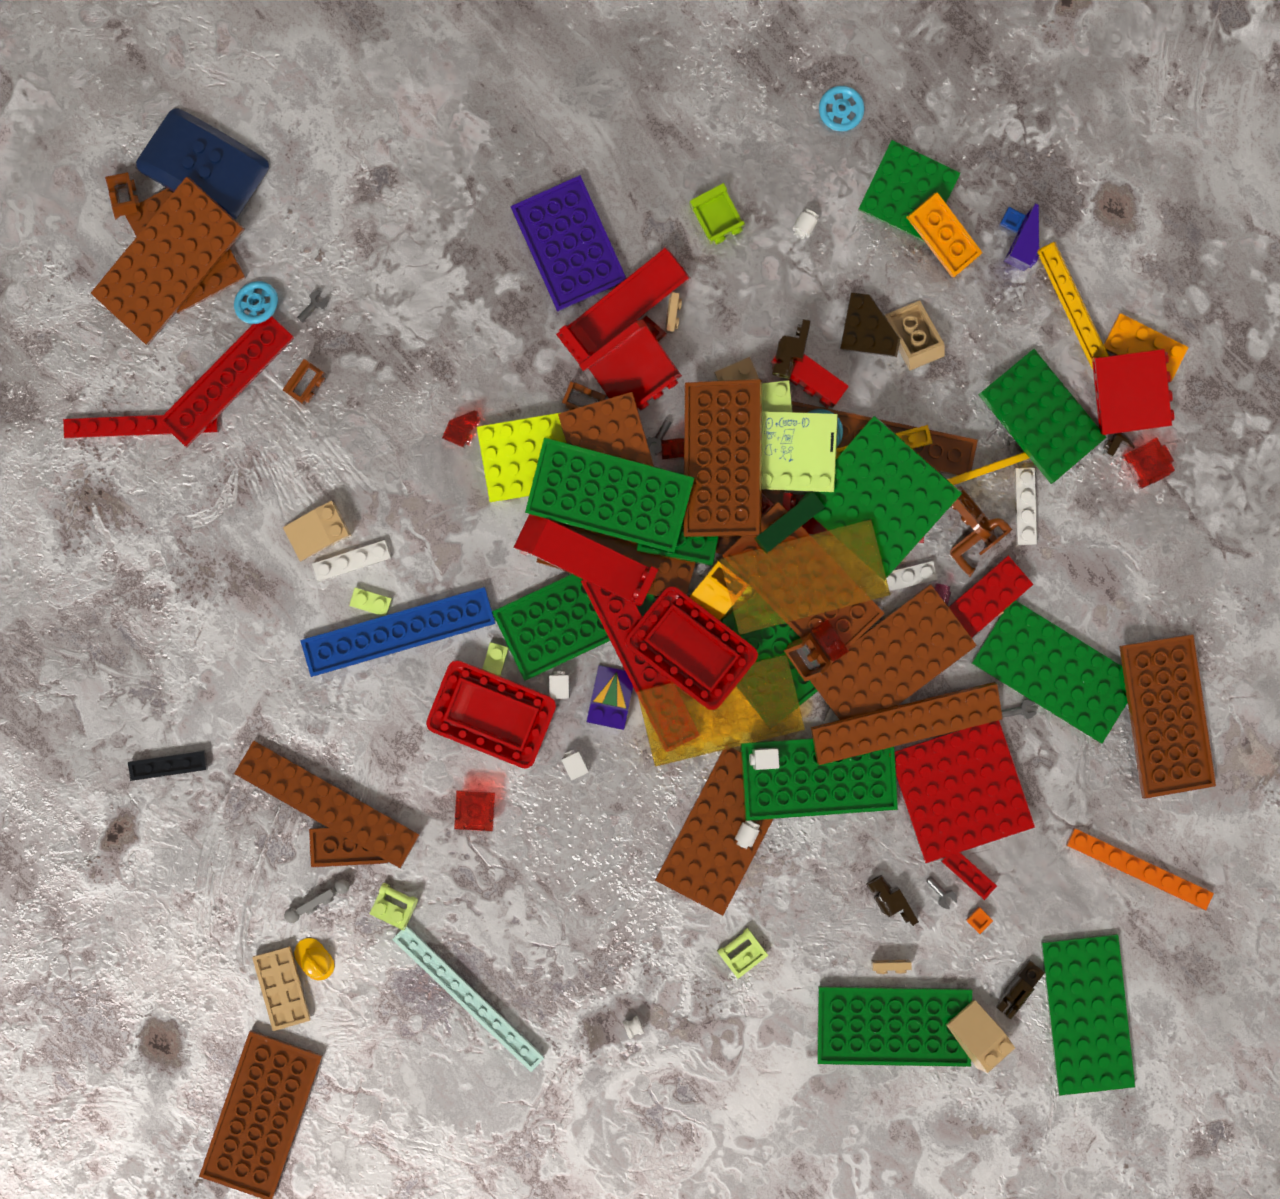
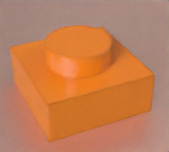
M979 906L966 919L979 934L993 922Z

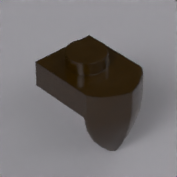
M1115 433L1112 439H1108L1105 442L1103 455L1108 458L1113 457L1121 443L1133 449L1135 446L1125 434Z

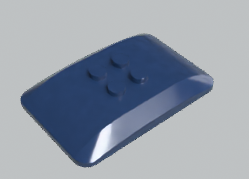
M179 108L169 111L136 161L138 171L173 192L186 177H189L235 220L239 217L269 170V163L264 157Z

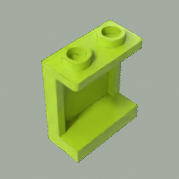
M724 183L690 200L689 205L710 245L713 243L718 245L726 240V236L730 234L735 236L743 231L742 228L745 226V223L741 220L732 203Z

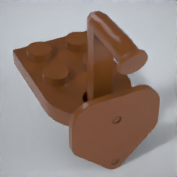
M960 486L958 489L962 494L951 507L962 515V521L966 525H970L974 531L951 549L950 554L960 568L968 574V577H971L976 568L971 567L962 554L982 539L987 545L979 552L982 555L1013 529L1003 519L995 518L989 520L963 487ZM997 526L1003 531L998 537L993 535L994 529Z

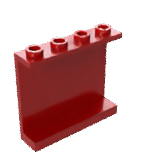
M643 319L634 322L579 365L582 371L588 369L591 371L609 399L633 392L637 409L640 411L650 405L648 401L652 398L657 400L664 395L663 390L667 387L669 390L678 384L677 380L682 377Z
M1157 348V350L1092 357L1098 424L1102 435L1172 426V421H1174L1175 417L1174 411L1170 407L1173 396L1172 391L1168 387V383L1171 382V376L1166 367V364L1169 363V356L1165 349Z

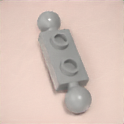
M339 879L335 882L334 887L298 908L287 909L284 914L285 920L289 923H295L299 920L300 915L304 913L309 915L318 910L316 906L319 904L327 905L334 900L333 896L337 893L345 894L350 888L349 882L345 879Z

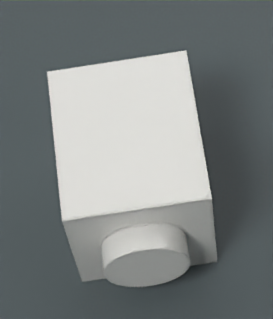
M553 671V675H549V694L553 699L569 698V675H565V671Z
M752 749V754H749L750 765H753L755 770L779 768L778 749Z
M573 749L564 753L565 757L562 758V762L571 781L589 773L580 751L575 752Z

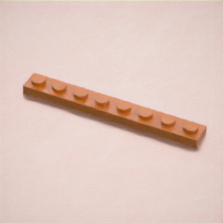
M1073 828L1066 843L1067 846L1201 909L1207 910L1214 895L1213 892L1078 829Z

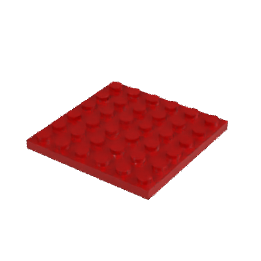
M999 720L958 730L894 752L896 778L925 863L1035 828Z

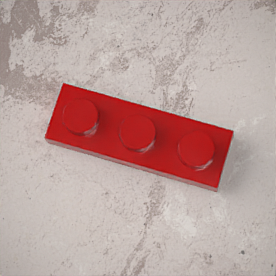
M960 852L944 857L941 860L945 866L983 900L997 887L994 882Z

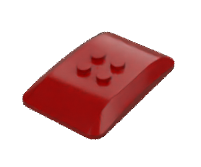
M668 587L662 592L626 638V643L630 650L708 710H716L722 705L758 658L757 650L676 587Z
M455 660L447 667L428 715L426 725L429 731L526 769L530 768L535 762L555 712L556 702L550 696L468 663Z

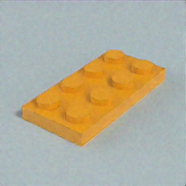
M938 192L931 195L906 217L951 277L957 276L983 253Z
M1121 313L1118 314L1103 344L1106 351L1114 355L1157 350V348L1165 349L1169 356V363L1166 364L1167 371L1170 372L1171 382L1189 348Z

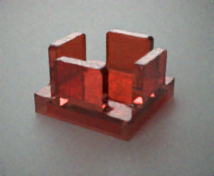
M1157 437L1122 455L1139 489L1154 484L1175 471L1171 464L1174 460L1166 445H1161Z
M471 789L456 790L454 829L493 831L496 806L495 792Z

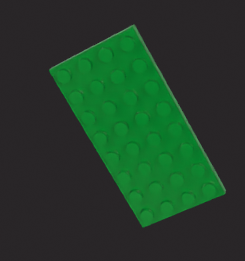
M544 437L525 513L675 553L695 477Z
M571 574L492 611L524 681L610 641L582 585L581 578ZM647 594L643 604L637 606L642 617L656 601L654 595Z
M1015 600L1000 615L971 664L1103 744L1128 703L1122 666Z
M813 738L741 743L746 821L898 810L894 747L819 765L816 759ZM777 748L779 768L755 770L753 765H750L749 754H752V749Z
M1118 934L1041 942L1058 1095L1134 1088L1135 1079Z
M818 986L817 1064L971 1067V1059L946 1024L972 1002V989Z

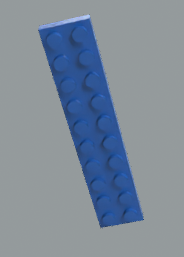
M483 587L300 641L310 676L313 677L496 623L486 588Z

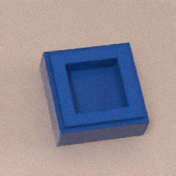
M1008 207L999 225L1017 233L1026 215Z

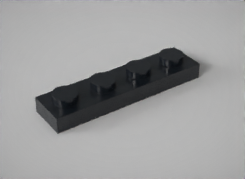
M205 751L128 762L130 781L208 770Z

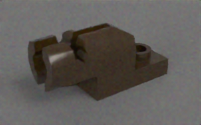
M803 319L802 325L798 324L796 336H799V338L783 335L780 339L775 359L781 363L774 364L772 375L790 378L796 364L794 360L803 361L810 320Z
M882 875L866 883L871 893L878 892L874 895V899L882 913L890 917L903 910L900 914L906 923L910 922L912 926L919 923L898 887L891 890L892 887L885 881Z
M1028 960L1005 990L1007 992L999 1000L996 1008L1003 1013L1009 1002L1010 1006L1004 1014L1012 1020L1035 990L1033 987L1045 972Z

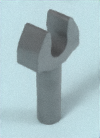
M320 290L314 291L309 295L311 303L297 317L301 322L315 309L321 308L324 310L327 307L329 301L327 297L320 303L316 301L317 297L322 293Z
M666 419L656 436L648 437L647 439L649 448L653 442L658 444L655 454L662 452L665 448L662 439L672 423Z
M1022 700L1019 707L1001 710L1002 718L1021 714L1025 719H1030L1037 712H1026L1025 708L1028 705L1035 704V702Z
M933 877L926 881L939 895L938 904L941 907L950 909L948 904L945 903L947 897H951L957 903L956 894L952 890L944 891Z

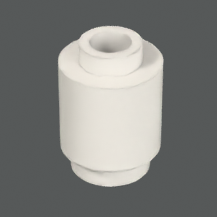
M809 209L801 212L792 228L795 231L794 235L801 239L809 238L818 222V215Z
M751 820L742 822L735 837V840L738 841L737 845L745 849L748 846L752 847L760 832L758 830L760 825Z

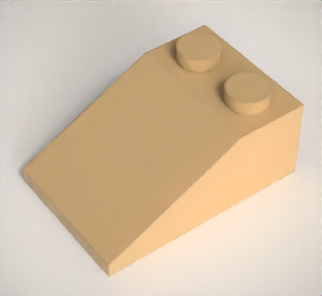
M920 300L885 315L894 331L901 338L899 351L909 371L945 356L944 342Z
M330 501L283 527L300 562L352 536L334 501Z
M976 1000L969 1003L946 1024L975 1067L986 1073L990 1072L1015 1049L1004 1031Z

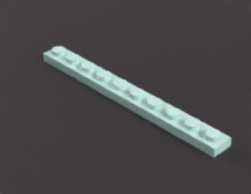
M408 926L392 939L530 1072L545 1058Z

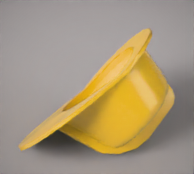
M305 938L296 945L294 950L295 960L307 976L317 981L330 977L335 967L334 960L318 940Z

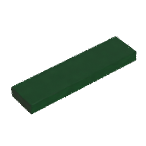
M812 492L754 539L767 554L824 509L825 506L815 493Z

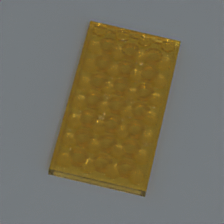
M871 520L783 542L767 554L760 548L720 559L739 635L890 595Z
M786 654L755 662L722 705L716 710L706 709L673 683L637 691L655 767L741 746V743L757 742L805 730Z

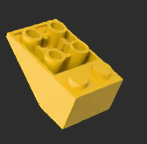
M717 560L689 597L720 621L745 591L748 584Z

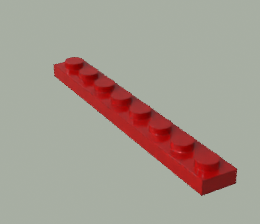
M163 415L63 419L65 439L170 435L172 433L158 421ZM218 417L202 433H219Z

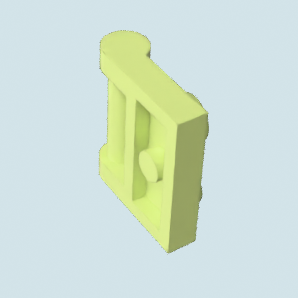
M384 882L369 914L401 930H405L417 905L418 898L414 896L409 897L391 888L389 884ZM386 895L406 903L407 908L404 909L385 900Z
M748 928L744 929V933L727 946L717 950L737 978H740L768 956ZM749 939L751 944L730 959L727 954Z

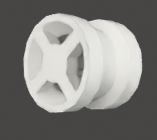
M638 1016L633 1017L630 1021H623L629 1039L634 1038L637 1034H644Z

